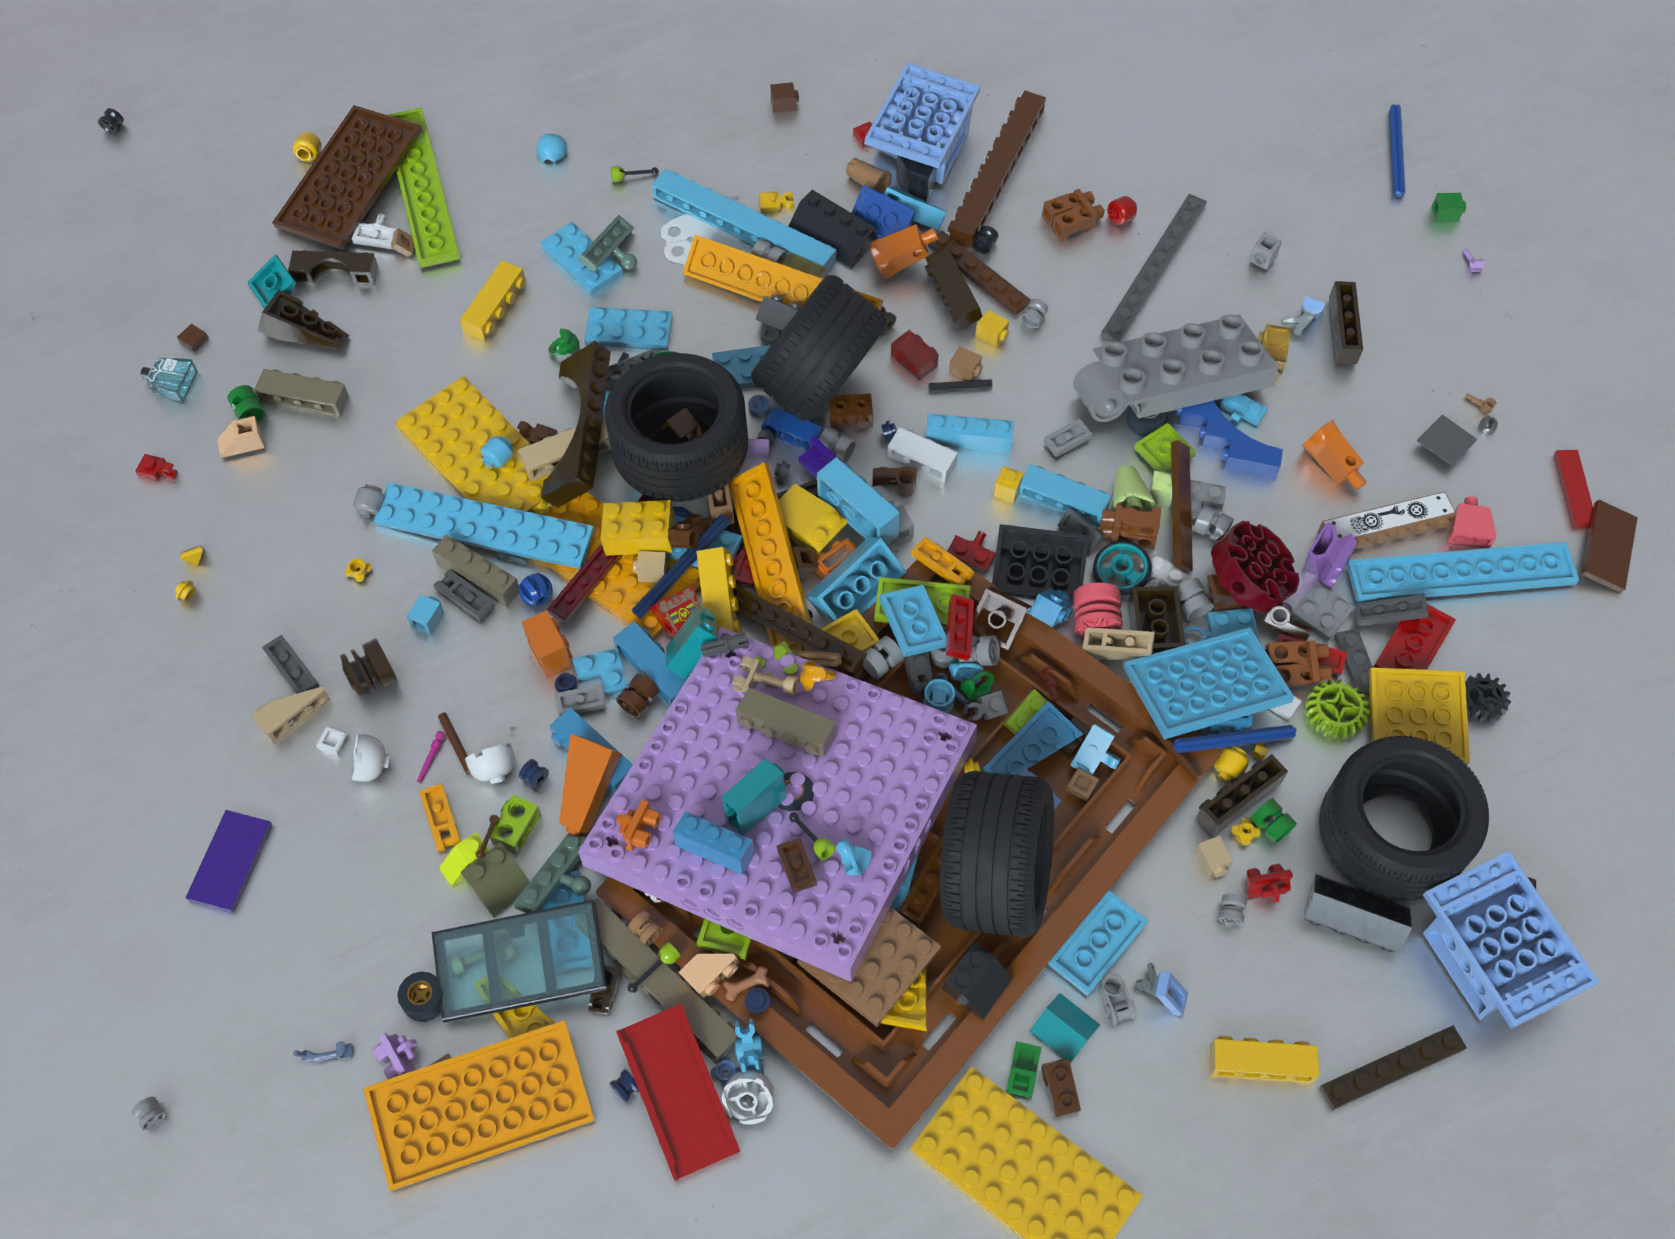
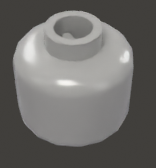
M365 484V487L358 488L353 506L359 511L358 515L371 518L372 515L376 516L380 511L385 495L382 493L381 488Z

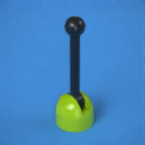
M611 166L612 183L622 181L626 175L651 173L657 175L659 173L657 167H653L650 170L624 171L620 166Z
M792 812L789 815L790 821L796 822L814 841L813 850L821 860L831 857L836 849L835 844L828 838L818 839L799 819V815L796 812Z
M666 942L659 950V960L635 983L628 985L630 993H635L638 986L662 963L673 964L681 957L672 944Z

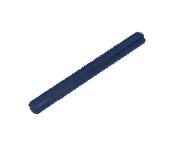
M720 514L699 537L697 547L695 549H687L632 608V612L639 619L643 618L650 610L649 608L656 604L697 560V551L706 550L730 524L729 519L725 515Z

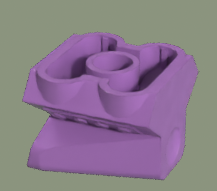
M1326 523L1307 554L1304 569L1318 576L1320 584L1326 588H1333L1350 559L1357 541L1352 534L1337 539L1336 527L1331 523Z

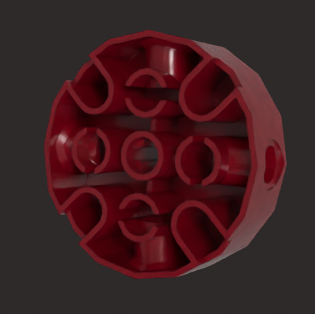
M1241 521L1215 540L1211 556L1218 576V583L1234 597L1237 604L1244 605L1255 611L1269 612L1272 608L1296 593L1300 580L1299 573L1295 572L1292 565L1295 562L1292 553L1283 541L1267 527L1261 524L1255 526L1250 524L1249 521Z

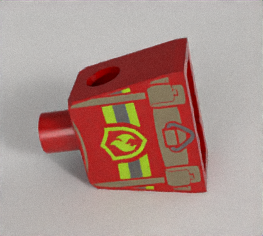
M690 586L654 604L649 609L672 638L695 608L699 606L694 588Z

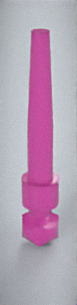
M437 731L436 739L433 740L430 746L431 749L417 782L421 783L436 752L439 751L442 745L441 741H444L446 736L444 732Z

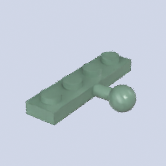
M618 215L588 246L578 260L595 272L613 253L621 260L623 268L627 270L634 269L637 265V258L633 254L624 253L618 246L635 227Z
M571 833L566 835L513 902L515 909L525 913L542 910L562 883L570 886L572 891L579 896L586 895L590 891L591 882L587 877L578 876L574 878L569 875L580 861L578 850L585 841V838Z

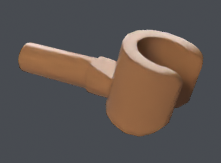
M1468 393L1465 396V399L1480 406V411L1484 414L1490 413L1497 404L1493 398H1487L1483 401Z

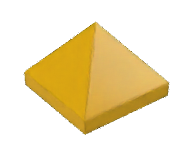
M203 545L181 552L180 558L198 566L204 550Z

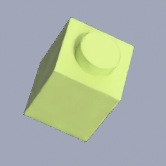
M1154 471L1149 492L1158 505L1170 506L1172 500V473Z

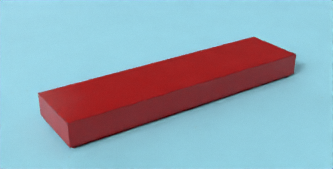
M1556 450L1554 456L1573 528L1590 527L1593 505L1578 450Z

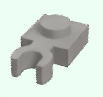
M1001 691L977 698L978 703L973 702L964 707L965 709L972 708L975 711V715L968 718L969 721L979 720L982 715L985 721L1008 713Z

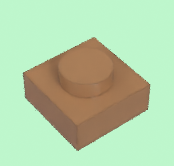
M399 228L396 229L393 233L391 248L407 257L411 256L414 249L412 236Z
M1078 768L1069 782L1066 791L1087 802L1099 779Z

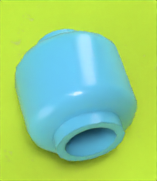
M503 436L491 437L481 448L482 462L489 468H503L513 456V445Z

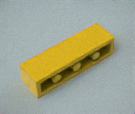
M503 260L500 261L461 317L460 323L463 333L485 341L489 334L491 335L494 332L496 324L504 317L510 304L514 303L516 295L526 284L523 268Z
M724 547L697 551L703 609L711 610L717 617V631L720 627H723L730 631L741 633L740 621L736 619V611H738L739 606L738 600L733 594V588H736V581L734 575H731L730 566H733L731 552H728Z
M1219 1036L1210 1045L1211 1076L1314 1083L1319 1078L1318 1046H1312L1309 1042L1305 1041L1284 1044L1283 1040L1277 1039L1269 1040L1268 1042H1258L1256 1038H1244L1243 1041L1233 1040L1230 1036Z

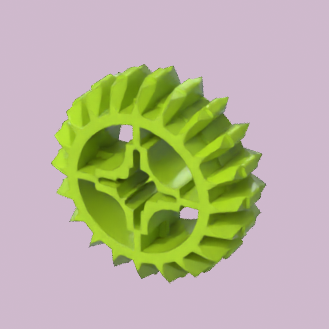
M1330 679L1327 684L1322 681L1318 686L1313 687L1311 693L1306 698L1307 702L1305 704V709L1307 710L1305 713L1306 717L1311 718L1309 725H1316V732L1322 730L1324 737L1330 734L1333 740L1337 739L1338 735L1344 740L1347 736L1352 738L1356 733L1361 732L1364 728L1363 726L1368 722L1367 717L1370 714V710L1367 709L1369 702L1363 701L1365 694L1357 693L1359 687L1353 689L1350 687V682L1344 685L1341 679L1336 684ZM1334 697L1333 699L1322 701L1323 698ZM1348 718H1353L1349 722H1340L1342 719L1348 720Z

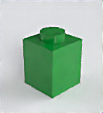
M1461 193L1436 194L1431 206L1435 222L1460 220L1462 213L1466 210V202L1463 201Z

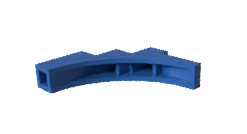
M1214 401L1177 409L1176 415L1180 416L1179 425L1200 428L1199 438H1203L1201 447L1223 451L1224 469L1276 479L1281 467L1283 449L1261 443L1238 430L1224 417Z

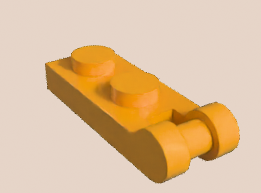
M926 536L911 549V556L950 584L965 585V581H970L974 577V571Z
M440 783L420 790L421 800L438 852L445 851L446 847L455 846L460 843L461 839L443 784ZM450 831L451 836L441 837V833Z

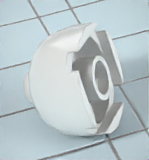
M357 734L353 750L354 757L351 764L350 780L369 782L380 776L383 768H388L389 754H385L384 745L376 737Z
M511 743L496 745L481 750L482 752L479 753V756H475L474 753L465 758L471 775L483 782L490 781L492 785L504 781V776L511 772L515 762Z
M756 1070L735 1073L726 1083L722 1094V1106L726 1114L731 1118L734 1116L739 1119V1123L757 1124L764 1121L771 1112L775 1100L772 1083L763 1073Z

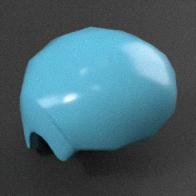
M545 134L537 143V156L542 162L548 159L555 163L563 159L567 154V143L559 135Z

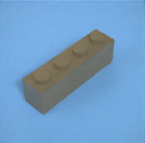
M263 369L254 388L261 402L341 417L349 398L345 385L338 381L331 382L317 377L301 376L297 373H284L276 369Z
M445 535L432 550L437 565L447 571H453L476 589L506 608L519 594V584L516 577L448 535Z
M750 687L735 709L737 723L744 728L760 731L766 737L777 738L789 746L802 748L811 755L817 754L825 757L837 736L836 721Z

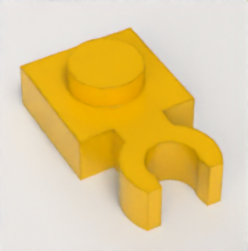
M778 191L759 193L761 213L781 212V207L786 209L794 208V201H788L793 200V193L786 192L783 195H779Z

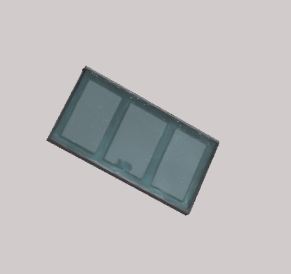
M595 900L431 932L437 982L441 985L443 991L440 1002L443 1023L608 990Z

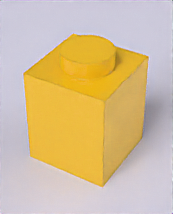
M987 310L977 322L975 336L997 347L1001 341L1004 342L1009 336V321Z
M1003 466L995 482L993 497L1014 504L1024 473Z

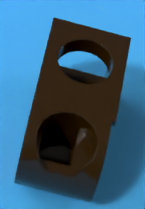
M605 966L608 990L590 995L588 1011L609 1016L623 973L619 968Z

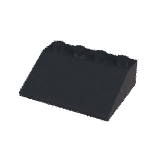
M1000 524L992 584L1005 593L1035 597L1039 593L1051 588L1055 591H1064L1069 595V599L1073 600V592L1078 587L1083 586L1089 535Z

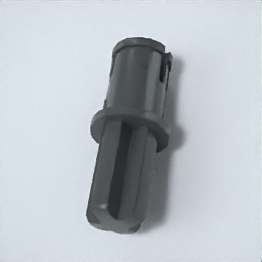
M742 632L741 634L729 637L721 636V639L703 643L700 649L703 657H709L724 652L729 654V651L748 647L749 644L746 642L748 641L746 633Z

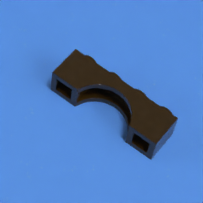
M292 250L288 271L296 283L314 284L321 275L339 271L349 275L354 285L375 286L378 264L374 253Z

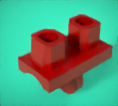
M1280 863L1268 867V874L1261 875L1257 868L1248 869L1246 873V895L1248 899L1260 896L1262 898L1269 897L1272 903H1278L1280 900L1279 895L1286 894V891L1291 890L1290 880L1293 877L1291 870H1284Z

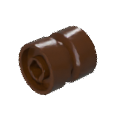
M637 673L628 683L629 689L624 688L616 698V702L628 714L639 718L647 709V703H651L660 691L649 678Z

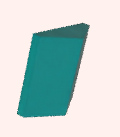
M274 255L247 282L264 308L278 290L291 295L296 285V281L277 255Z
M1059 993L1046 1007L1029 1032L1062 1059L1068 1058L1071 1063L1099 1028L1100 1024Z

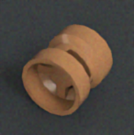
M646 910L636 915L628 925V929L633 934H638L640 941L645 946L652 944L663 932V927L658 922L654 923L652 916Z

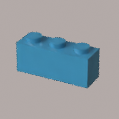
M686 811L673 830L677 847L742 875L755 855L752 839Z

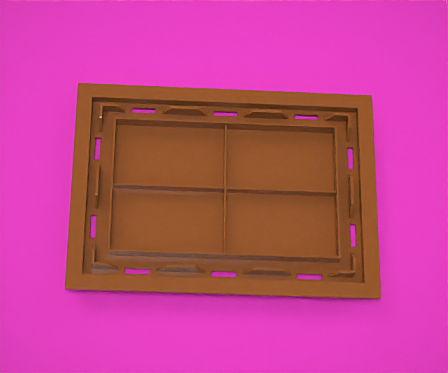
M918 560L900 578L950 584ZM975 571L974 577L970 581H965V585L971 586L970 599L974 600L973 615L985 589L990 586L997 588ZM875 602L862 617L879 640L884 636L893 639L895 635L889 623L874 622ZM1030 614L1013 642L1012 648L1006 651L1000 647V657L997 665L983 666L984 671H990L994 675L995 680L990 687L993 693L1001 691L1008 713L985 721L982 715L979 720L969 721L968 718L973 717L975 711L969 708L968 715L963 716L964 705L956 698L954 699L951 715L977 724V740L966 761H969V758H973L974 762H979L981 772H984L982 769L1015 736L1003 723L1033 689L1049 701L1069 721L1075 717L1090 728L1095 723L1115 734L1106 752L1121 758L1116 769L1100 761L1092 775L1098 778L1099 782L1087 802L1066 791L1069 782L1077 770L1071 766L1077 752L1069 759L1056 751L1027 769L1035 774L1036 777L1044 779L1061 800L1054 810L1052 864L1045 906L1048 910L1043 916L1040 928L1032 935L1024 937V939L1018 936L958 930L953 928L944 918L941 892L939 890L921 925L918 927L941 945V950L927 966V1031L881 1023L876 1027L798 964L797 958L753 939L751 940L746 960L737 958L740 963L737 965L738 969L729 978L725 976L718 983L720 986L717 991L712 994L747 1026H749V1019H753L755 1032L761 1035V1038L890 1149H894L1222 754V750L1219 748L1183 753L1202 775L1198 780L1194 781L1148 728L1153 719L1134 686L1053 627ZM904 660L893 668L889 667V671L878 680L871 677L863 666H861L857 675L841 668L839 665L837 667L825 666L923 704L924 691H921L920 694L912 695L909 690ZM930 661L933 679H936L938 673H944L947 676V681L967 698L960 689L961 682L951 678L949 667L940 668ZM922 675L918 676L920 682H923ZM982 676L980 682L975 684V686L978 688L985 683L988 676ZM1092 705L1123 729L1119 733L1086 709ZM1196 731L1171 737L1170 739L1174 742L1176 739L1198 737L1201 735ZM964 766L961 769L956 781L958 780V778L965 774ZM954 785L920 849L910 889L945 828L947 810ZM1127 800L1136 805L1113 833L1104 828ZM610 877L596 890V895L604 902L609 903L615 912L628 923L640 912L646 910L652 916V921L654 923L658 922L663 927V932L652 944L659 950L666 942L672 944L681 955L675 962L681 969L697 954H716L711 950L697 947L698 938L693 934L699 928H702L704 918L666 901L656 903L652 901L650 896H646L645 892ZM974 942L996 957L1012 978L1010 984L983 1020L942 990L945 981ZM759 966L767 968L766 977L770 981L769 987L758 984L740 992L735 1001L726 999L727 990L723 986L725 980L737 983L754 975ZM762 988L770 996V1006L762 1014H753L745 1006V996L751 989ZM950 1013L956 1018L955 1021L928 1051L921 1044L945 1015ZM811 1022L844 1049L838 1058L805 1030Z

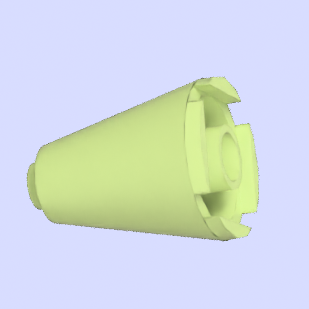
M1123 466L1115 473L1111 511H1115L1116 505H1123V508L1131 507L1136 511L1151 512L1152 507H1156L1154 498L1133 466Z

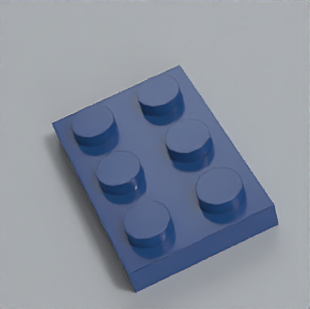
M863 185L851 213L876 227V237L880 239L910 227L917 210L867 185Z

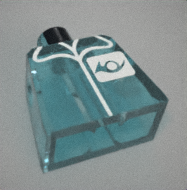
M160 357L156 360L153 368L143 367L140 376L141 379L147 380L154 394L183 404L198 370L192 359Z

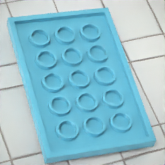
M1250 627L1124 662L1123 668L1163 739L1292 703L1294 699L1292 692Z

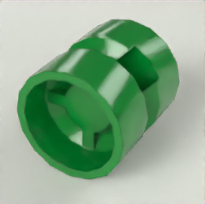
M249 385L238 386L228 394L227 400L238 420L255 416L258 423L263 420L266 411L253 387Z
M1271 798L1259 807L1250 819L1259 829L1264 828V834L1276 844L1295 828L1297 822L1288 813L1283 814V808L1274 798ZM1274 816L1276 819L1270 822L1269 820Z

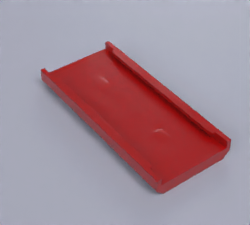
M681 1003L616 1031L674 1181L740 1152Z

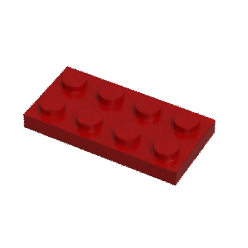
M1427 604V618L1400 621L1373 668L1427 670L1456 619Z

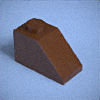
M1207 575L1210 600L1214 605V612L1242 608V605L1237 604L1234 597L1220 586L1217 575Z

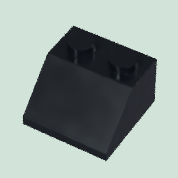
M897 155L896 181L900 188L929 202L935 189L936 168Z
M974 942L947 978L942 990L983 1020L1010 984L1012 978L996 957Z

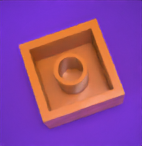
M546 610L521 621L527 642L546 679L572 668L569 660L573 658L569 649L570 646L565 635H561L560 626L555 616L551 618Z

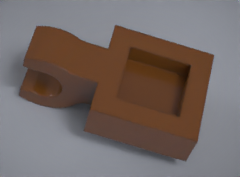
M520 421L517 429L520 430L519 433L524 438H529L530 444L558 434L556 429L539 423L533 428L529 423Z

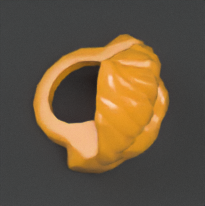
M809 660L802 664L803 669L800 674V682L805 691L809 692L813 688L815 681L833 680L837 674L833 671L825 670L823 667H817L815 661Z

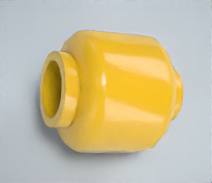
M302 132L293 144L294 155L302 161L312 162L317 158L322 143L315 134Z
M1236 746L1222 748L1221 756L1213 764L1218 772L1217 776L1226 782H1230L1231 779L1235 780L1238 775L1246 771L1249 765V760L1246 757L1247 753Z

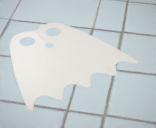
M733 196L729 199L736 201L740 198V196ZM688 214L669 221L661 228V236L666 241V247L664 248L665 257L674 263L686 264L692 242H688L687 239L689 237L694 238L695 235L747 253L752 251V249L741 244V239ZM672 227H677L681 233L677 237H671L668 234V230ZM674 247H682L684 253L681 256H674L671 250Z

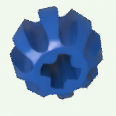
M534 573L525 577L519 585L521 599L533 607L544 604L553 594L551 581L540 573Z

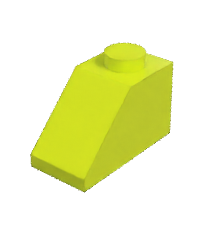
M477 832L455 845L439 867L452 888L464 880L460 872L478 859L476 852L481 848L483 840ZM486 846V849H485V853H487V852L489 851V849L487 848V846Z

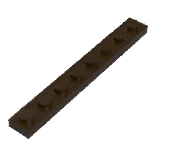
M736 585V588H733L734 597L738 600V612L811 651L839 653L842 660L839 666L856 675L858 674L867 653Z

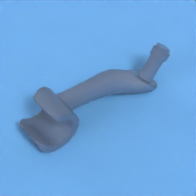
M938 673L936 679L947 681V676L944 673ZM955 689V698L964 707L971 703L968 698ZM964 708L962 715L967 716L969 709Z
M337 1042L336 1050L325 1053L295 1050L293 1055L311 1062L333 1058L348 1059L352 1056V1043Z

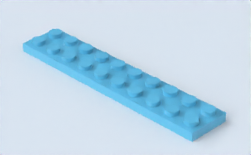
M388 482L384 492L385 499L382 507L374 519L376 525L438 539H443L445 535H448L461 544L575 569H581L584 565L595 532L594 526L390 482Z
M1567 542L1348 560L1346 564L1356 603L1425 594L1426 597L1566 586L1576 585L1579 581Z

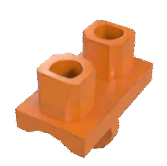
M642 799L636 812L629 809L627 814H618L616 822L620 825L618 832L624 834L623 839L627 843L625 846L627 850L633 851L635 846L647 849L652 836L650 832L644 831L645 826L656 829L661 822L660 812L651 809L649 801Z

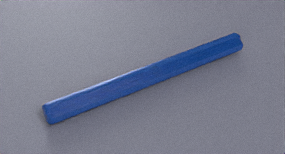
M1392 104L1389 109L1393 195L1402 198L1406 190L1401 106L1399 104Z
M1284 725L1176 739L1173 748L1177 753H1186L1292 739L1296 736L1297 730L1293 725Z

